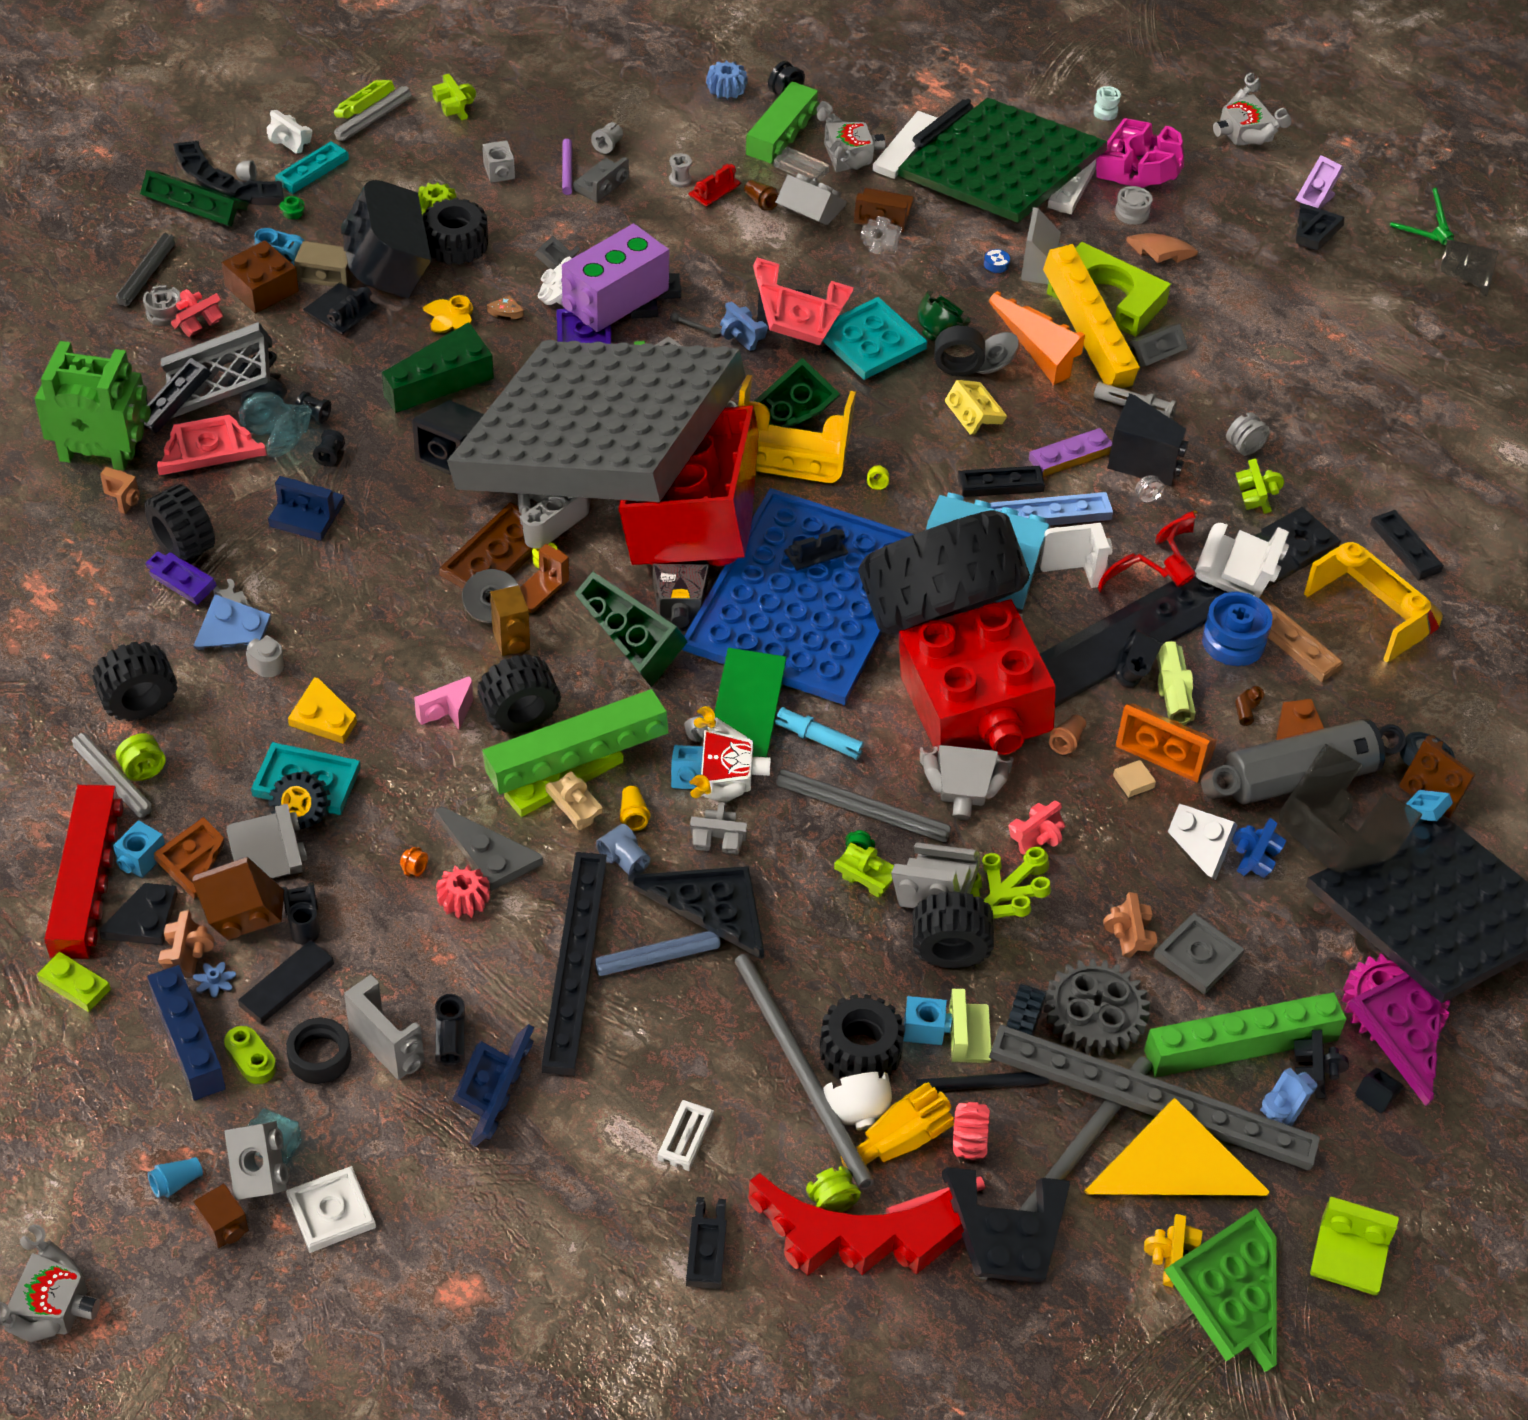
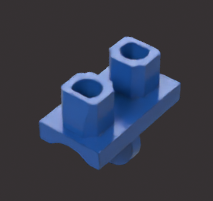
M1270 818L1263 829H1257L1256 831L1251 825H1248L1246 828L1236 829L1232 841L1237 846V852H1245L1237 868L1238 873L1245 876L1249 871H1253L1265 878L1272 872L1276 861L1268 857L1264 852L1266 851L1275 857L1286 843L1284 838L1274 832L1278 824Z

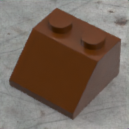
M248 857L193 876L192 882L208 924L225 939L237 938L282 922L284 889Z

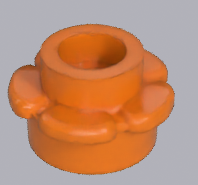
M412 847L410 850L404 851L400 859V866L404 870V874L406 876H410V874L420 876L426 869L428 854L423 852L420 847Z

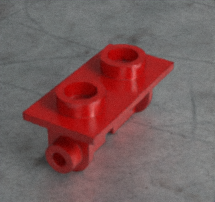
M733 164L723 165L721 169L715 172V176L711 174L702 181H698L694 190L689 192L688 195L706 207L741 185V182L735 178V166Z

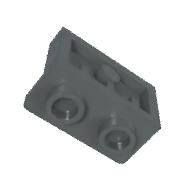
M623 157L615 163L604 158L573 182V190L596 203L629 178V159Z

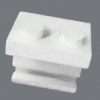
M1214 524L1211 527L1196 566V577L1224 591L1249 593L1259 598L1268 582H1275L1281 566L1277 565L1279 559L1283 560L1289 548V544L1285 543L1289 532L1278 527L1271 540L1266 542L1239 530L1236 539L1224 535L1227 524Z

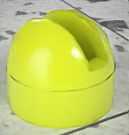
M881 465L870 468L867 474V484L869 487L875 490L886 488L889 484L888 470ZM876 474H879L877 479L875 480L874 476Z

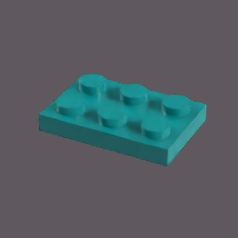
M272 742L251 787L252 797L273 800L270 792L276 788L274 784L282 780L281 777L296 772H309L310 775L315 774L319 776L318 780H323L326 783L323 786L324 789H329L330 795H327V800H331L330 806L326 808L328 813L341 815L361 769L360 760Z

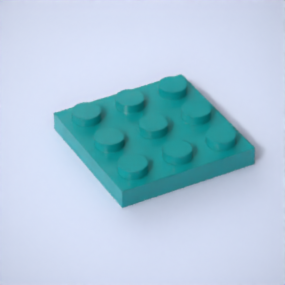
M879 297L839 315L823 340L833 352L864 380L927 349V340Z

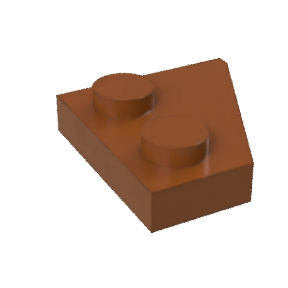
M1312 699L1283 702L1276 740L1324 729Z
M203 817L154 852V859L193 899H196L198 895L192 882L193 876L212 869L224 845V837Z

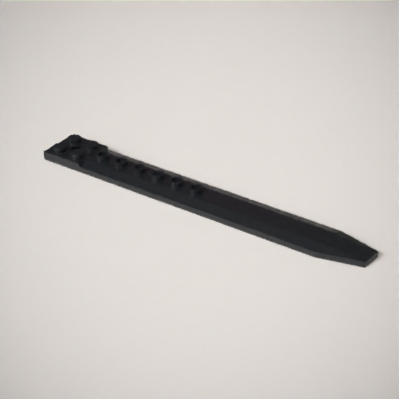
M1303 507L1264 527L1260 533L1254 536L1266 542L1271 540L1278 527L1289 532L1285 543L1289 544V548L1283 560L1279 559L1277 565L1281 566V570L1275 582L1269 581L1265 589L1339 547L1341 540ZM1296 536H1300V537H1303L1304 539H1301V538H1300V539H1296L1295 537H1296ZM1196 576L1181 587H1177L1171 581L1040 653L1056 685L1055 707L1114 675L1122 657L1124 645L1135 628L1161 641L1162 645L1165 642H1173L1205 624L1211 603L1216 597L1229 592L1201 581Z

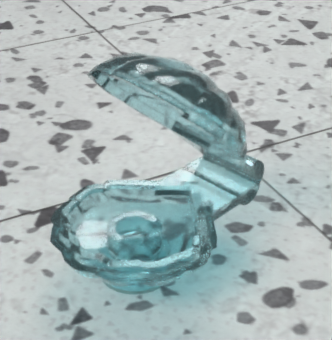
M257 392L243 402L238 414L239 422L249 432L256 435L271 433L267 442V453L270 457H279L291 451L300 441L303 433L307 432L312 409L304 404H286L279 395H275L272 392Z

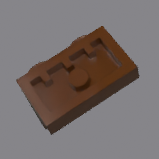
M865 188L863 194L858 193L856 197L854 223L904 232L914 197Z

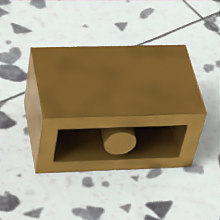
M520 586L490 591L492 630L501 655L517 654L530 650L529 610Z

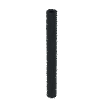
M1030 1072L916 1079V1089L928 1082L937 1091L1049 1084V1079Z

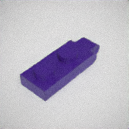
M157 551L145 563L153 579L196 605L217 586L214 578L186 561L179 559L171 552L165 556Z

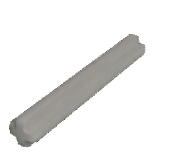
M401 86L334 130L336 139L338 141H346L409 100L412 96L409 88Z
M80 733L72 739L73 747L108 785L116 787L117 795L123 799L138 817L144 818L152 812L151 803L87 734Z

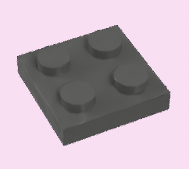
M1193 913L1155 950L1153 958L1205 995L1240 960L1245 949Z

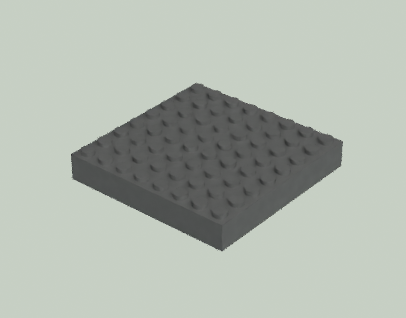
M542 341L447 460L455 489L660 502L746 378L740 349L728 348L726 346L711 348L700 345L685 347L675 344L659 346L650 343L632 345L625 342L606 344L603 342Z

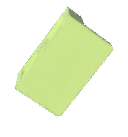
M952 989L949 1013L952 1014L950 1031L952 1062L990 1063L989 1006L987 1004H966L965 989Z

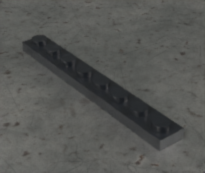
M575 853L541 1065L542 1073L575 1076L606 873L607 854Z

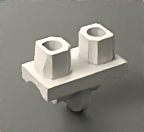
M271 110V124L267 127L268 139L274 144L282 143L296 154L302 153L303 145L311 142L312 129L307 126H300L291 115H284L278 110Z

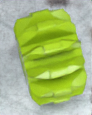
M439 182L436 184L427 183V187H419L418 196L422 216L423 213H426L428 207H433V203L442 202L444 199L453 200V198H457L455 189L450 188L448 184L440 185Z

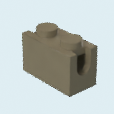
M307 241L302 242L294 260L298 282L332 287L340 282L347 287L349 286L353 273L349 269L344 247Z

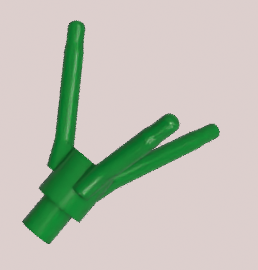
M1436 187L1432 191L1438 211L1436 217L1439 226L1432 233L1399 223H1390V227L1439 241L1441 245H1446L1450 251L1458 246L1457 242L1453 239L1454 234L1450 231L1446 222L1441 199Z

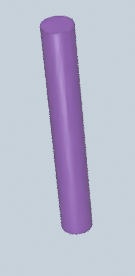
M564 139L562 142V192L565 195L572 193L571 139Z

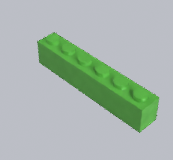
M650 689L483 749L485 770L500 795L668 734L667 711L653 690Z
M1332 992L1152 1028L1149 1030L1144 1052L1147 1059L1152 1063V1072L1156 1078L1293 1050L1294 1040L1312 1039V1030H1322L1323 1043L1337 1041L1340 1038L1346 1017L1335 993Z

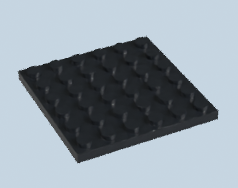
M1444 814L1437 821L1425 820L1308 877L1306 887L1440 1003H1444L1528 958V882Z

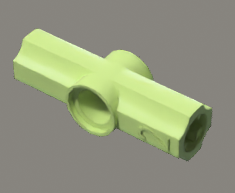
M1165 642L1161 645L1156 656L1159 668V695L1165 698L1168 718L1186 725L1194 720L1196 714L1192 699V672L1186 669L1182 646L1177 645L1176 642Z

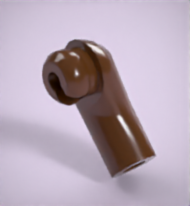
M1253 686L1251 689L1244 691L1235 700L1240 725L1249 726L1254 722L1252 710L1265 697L1264 690L1261 687Z

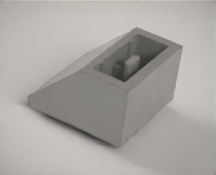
M798 173L796 177L787 174L775 203L828 225L846 206L847 201L840 198L841 192Z

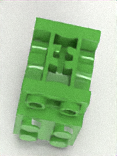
M60 341L41 378L42 384L34 398L43 437L45 440L55 441L59 461L70 463L74 453H82L87 456H102L111 458L113 469L124 471L128 461L134 457L135 446L143 437V425L149 421L151 415L150 406H147L146 402L147 387L143 385L141 373L132 372V365L128 363L126 350L115 349L111 358L107 359L74 354L71 342Z

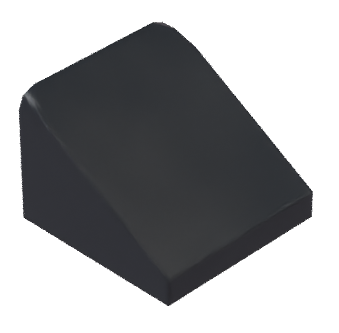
M1375 1068L1363 1078L1355 1092V1096L1379 1113H1382L1397 1097L1404 1086L1381 1069Z

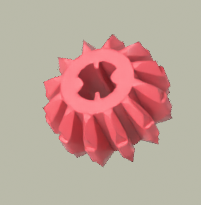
M468 864L465 869L460 870L455 865L453 873L444 871L442 879L438 880L436 885L438 893L437 902L439 906H443L446 915L455 912V916L458 919L462 914H467L472 919L474 911L483 912L485 904L489 903V880L487 877H483L480 868L471 871Z
M978 1102L959 1103L957 1105L953 1133V1152L957 1157L975 1160L984 1159L987 1155L990 1110L987 1105L979 1104Z

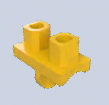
M1176 1214L1174 1226L1169 1227L1167 1230V1238H1165L1166 1232L1164 1230H1156L1155 1236L1149 1237L1144 1241V1251L1148 1255L1153 1256V1263L1156 1265L1163 1264V1258H1165L1164 1269H1166L1183 1257V1250L1192 1251L1201 1245L1202 1230L1187 1226L1186 1216ZM1164 1271L1162 1285L1173 1287L1174 1284Z

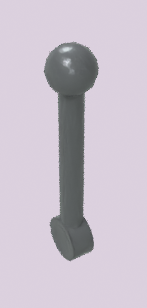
M675 312L670 316V320L673 323L681 322L710 333L712 338H719L721 336V330L718 327H706L682 318Z

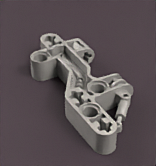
M517 493L519 513L522 514L520 516V523L523 525L525 544L531 548H541L545 544L552 542L588 515L591 498ZM530 499H533L538 504L530 509Z

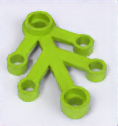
M1029 848L1023 857L1024 862L1002 883L1000 878V870L1002 869L1001 857L996 853H989L982 858L983 870L988 875L990 894L984 899V902L990 904L991 910H993V919L1015 915L1019 917L1027 916L1032 910L1029 897L1044 898L1051 893L1050 881L1046 877H1037L1032 880L1031 885L1017 887L1029 874L1041 875L1048 871L1050 867L1049 857L1043 848ZM977 873L970 893L974 897H980L979 890L982 888V879L979 873ZM1012 900L1009 905L997 906L1002 901Z

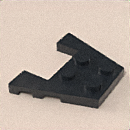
M952 1167L942 1170L944 1184L948 1183L953 1197L950 1201L954 1213H958L964 1232L961 1234L976 1277L1037 1283L1044 1281L1049 1269L1070 1181L1051 1178H1040L1037 1180V1212L978 1206L976 1170Z

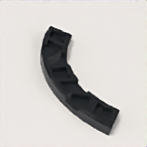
M199 141L173 144L180 168L195 184L253 205H280L281 202H284L282 181L248 180L247 182L236 180L234 176L218 168L215 169L209 164L208 159L202 153Z

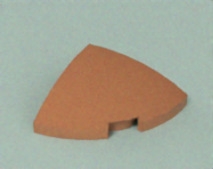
M1145 233L1127 237V242L1141 256L1149 254L1157 263L1170 258L1178 263L1198 254V251L1190 244L1167 235Z

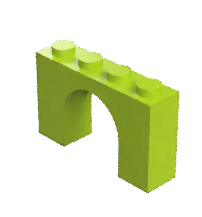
M1081 242L1075 248L1094 284L1112 285L1125 292L1127 296L1117 306L1114 320L1119 329L1136 337L1167 304L1171 283L1084 242ZM1048 281L1047 294L1058 299Z

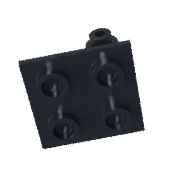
M339 282L305 307L303 311L338 333L344 334L376 310L379 305L370 300L372 292L368 287H360L357 291H354Z

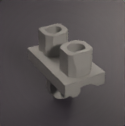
M719 802L717 810L706 809L705 818L691 816L690 831L691 835H693L695 850L709 851L711 839L716 837L724 838L722 852L739 854L742 842L747 839V823L736 822V813L726 812L725 802Z

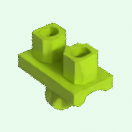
M450 74L443 75V83L432 86L434 100L436 103L441 102V107L446 117L457 114L461 120L468 119V114L464 109L466 104L473 103L476 97L475 88L471 84L457 85Z
M1256 458L1248 460L1250 469L1235 473L1240 491L1255 487V489L1242 492L1246 510L1262 507L1264 514L1272 512L1267 493L1277 495L1284 486V478L1282 474L1272 470H1267L1262 477Z
M851 842L844 854L834 863V869L842 873L843 879L851 883L858 881L867 886L869 893L876 897H881L893 882L891 873L894 865L878 857L877 849L871 846L865 850Z

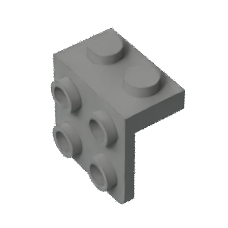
M288 804L275 806V814L229 824L227 826V835L233 860L237 861L248 857L272 879L303 872L302 861H306L307 856L303 842L297 843L294 831L300 830L296 811L290 813Z

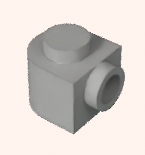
M266 635L261 640L256 638L248 644L246 651L248 668L262 677H274L283 671V652L281 645L277 641Z

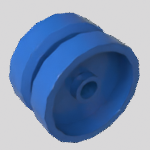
M1229 592L1216 597L1209 606L1207 621L1203 630L1202 643L1206 652L1213 659L1231 666L1250 665L1259 660L1265 651L1267 637L1272 626L1273 616L1269 607L1260 598L1249 593Z

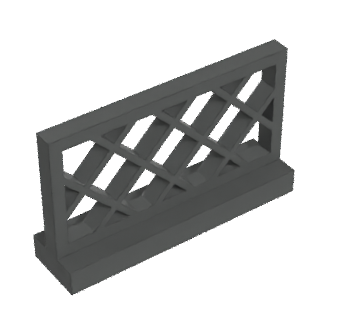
M259 322L161 358V367L166 372V384L190 358L207 367L212 373L171 418L270 382L268 348L272 347V338ZM257 353L253 359L248 358L249 355ZM233 362L229 368L223 367L225 364ZM243 362L248 363V366L241 374L236 372ZM256 368L261 369V375L249 378ZM219 371L224 373L217 383L212 382V379ZM231 377L237 378L233 385L224 387ZM207 386L212 387L207 395L200 396Z

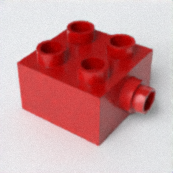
M1012 599L987 604L977 609L939 620H932L925 624L899 631L900 677L932 746H937L938 751L939 746L944 745L980 750L993 749V751H998V755H1007L1018 750L1023 745L1025 739L1051 732L1054 729L1056 685Z

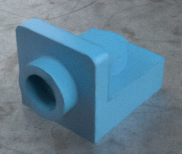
M674 745L671 764L672 788L694 789L697 787L696 785L689 784V781L695 776L701 775L703 746Z
M1418 790L1403 806V810L1411 828L1425 820L1437 821L1453 802L1450 793Z

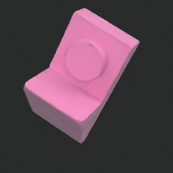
M470 676L414 697L416 717L420 724L423 725L430 721L438 720L449 714L459 730L473 701L472 680Z

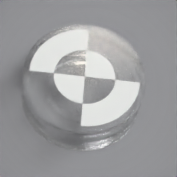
M1155 475L1142 478L1135 487V494L1143 503H1151L1157 500L1164 491V484Z

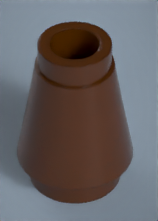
M750 180L745 184L744 192L760 209L773 210L778 205L775 202L779 193L775 187L754 180Z

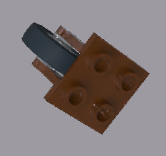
M1423 732L1409 733L1405 737L1406 743L1404 748L1399 752L1403 761L1409 766L1399 787L1412 797L1418 790L1450 793L1453 804L1446 810L1444 815L1451 819L1476 774L1457 761L1452 749L1436 736Z

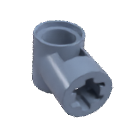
M626 824L617 826L596 840V847L599 853L607 854V862H616L628 875L641 874L650 863V856L638 845L635 834Z

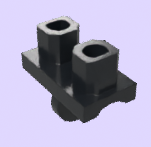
M1312 1030V1039L1294 1040L1295 1061L1313 1062V1067H1295V1073L1298 1075L1306 1072L1317 1083L1315 1097L1326 1098L1325 1073H1329L1331 1080L1339 1079V1074L1345 1072L1349 1067L1348 1058L1340 1054L1337 1047L1329 1048V1053L1324 1054L1322 1030Z

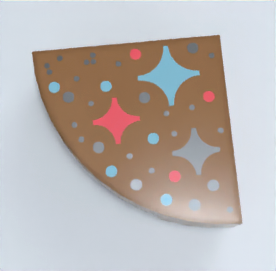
M510 295L487 304V312L498 318V315L511 317V319L524 317L523 309Z

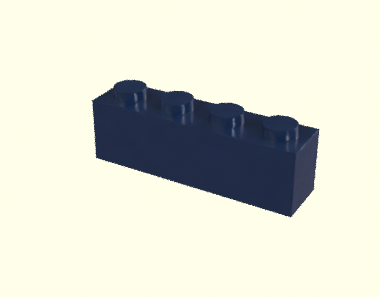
M180 965L148 975L147 978L153 1001L193 1101L225 1090L222 1068Z

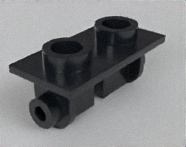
M836 528L820 534L818 539L810 537L801 541H794L788 549H784L785 554L796 571L848 554L847 549L841 542L845 540L844 531L842 529L837 530Z

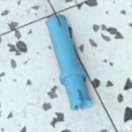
M782 707L777 714V717L780 718H776L775 725L798 733L799 738H809L846 754L855 760H858L863 751L860 749L864 748L865 743L863 741L856 740L815 722L814 717L809 715L804 717L785 707Z

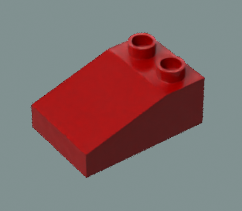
M754 405L724 408L660 502L620 500L618 508L632 565L650 564L653 567V564H680L685 561L706 560L711 565L722 566L734 562L737 558L745 557L752 524L759 439Z

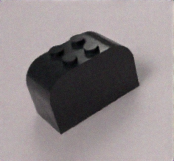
M380 180L368 181L341 226V234H343L344 251L346 252L349 269L356 278L370 287L409 298L431 262L418 192Z

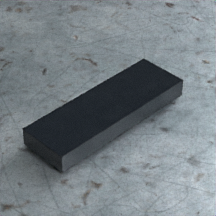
M190 358L147 404V406H150L151 415L149 421L144 423V426L157 433L212 374L210 370L193 358Z
M1040 466L959 470L957 476L963 497L1044 492L1045 487Z
M1396 510L1372 518L1370 525L1418 581L1442 572L1444 565Z
M310 940L238 999L239 1007L262 1025L333 966V957Z

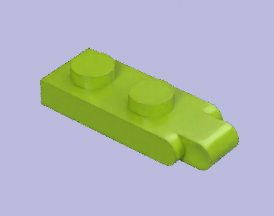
M391 80L373 81L340 103L334 110V116L336 118L348 119L354 114L361 113L394 91L393 82Z

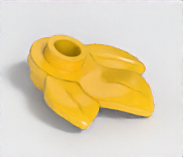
M456 295L450 298L449 301L444 299L435 300L425 305L423 311L434 317L431 323V331L445 333L452 328L456 330L468 322L471 324L472 319L470 315L473 313V305L468 297Z

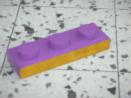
M1098 428L1030 451L1029 461L1033 466H1040L1042 476L1045 477L1109 455L1112 442L1103 430Z

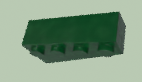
M468 322L383 371L384 397L393 411L397 413L494 379L493 354Z
M593 571L574 593L651 687L688 643L677 626Z

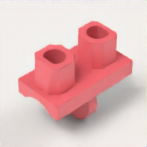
M187 289L180 292L181 301L176 303V307L178 310L186 309L178 313L176 319L171 321L174 329L180 327L189 338L203 329L197 317L202 315L209 326L216 324L223 318V314L217 305L221 300L220 297L215 293L197 303V301L202 299L199 291L192 294Z
M1055 800L1047 806L1037 803L1029 812L1030 819L1026 822L1015 819L1009 824L1010 837L1018 842L1021 854L1025 855L1026 851L1031 847H1040L1045 843L1050 846H1057L1062 842L1061 831L1064 830L1065 823L1060 815L1061 803Z

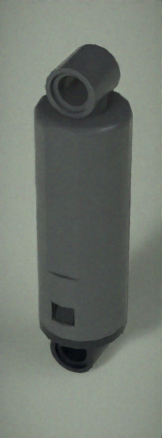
M1360 719L1231 751L1226 756L1224 765L1211 769L1203 775L1201 787L1203 792L1212 799H1221L1232 794L1238 803L1249 804L1380 771L1384 766L1385 757L1400 752L1405 746L1406 738L1399 726L1387 724L1377 728L1370 719ZM1383 735L1388 739V748L1384 745ZM1218 775L1225 781L1224 789L1220 788L1217 784Z

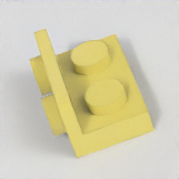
M956 380L945 399V403L969 434L975 435L982 423L986 425H1002L1007 418L1005 412L981 382Z

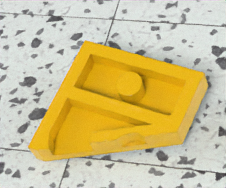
M314 677L288 717V723L291 727L344 744L355 727L357 718L356 714L319 678Z

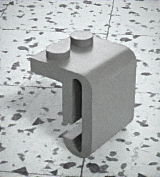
M917 842L914 845V852L918 854L917 859L909 858L907 865L895 864L891 873L899 906L914 909L915 906H918V902L927 899L930 895H938L941 892L951 893L953 891L964 894L971 893L979 870L980 855L979 851L974 849Z

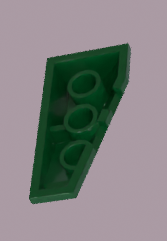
M801 358L753 402L762 403L768 408L770 413L769 425L789 428L821 414L840 397V393L809 363Z

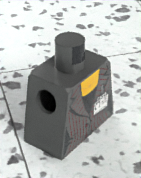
M653 564V590L659 615L663 618H671L672 624L679 628L687 626L689 619L695 618L704 603L708 586V565Z

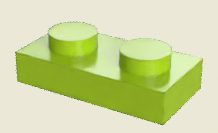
M60 951L37 973L41 983L87 1012H90L111 990L108 981Z

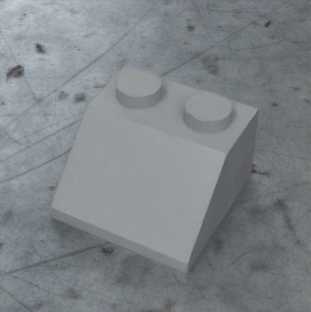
M1034 207L1026 241L1021 280L1048 285L1049 280L1043 271L1050 249L1064 246V243H1059L1061 232L1039 208Z

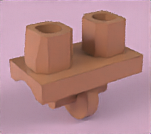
M1129 892L1123 904L1111 908V914L1104 918L1103 923L1106 931L1115 933V937L1120 939L1122 956L1131 958L1138 950L1150 952L1157 944L1156 932L1144 929V926H1147L1152 918L1151 906L1140 904L1138 894Z
M189 910L179 913L178 922L165 925V940L170 945H173V948L160 951L159 964L164 969L180 965L185 978L193 977L197 958H201L203 952H209L213 949L214 937L207 933V927L201 926L191 919Z

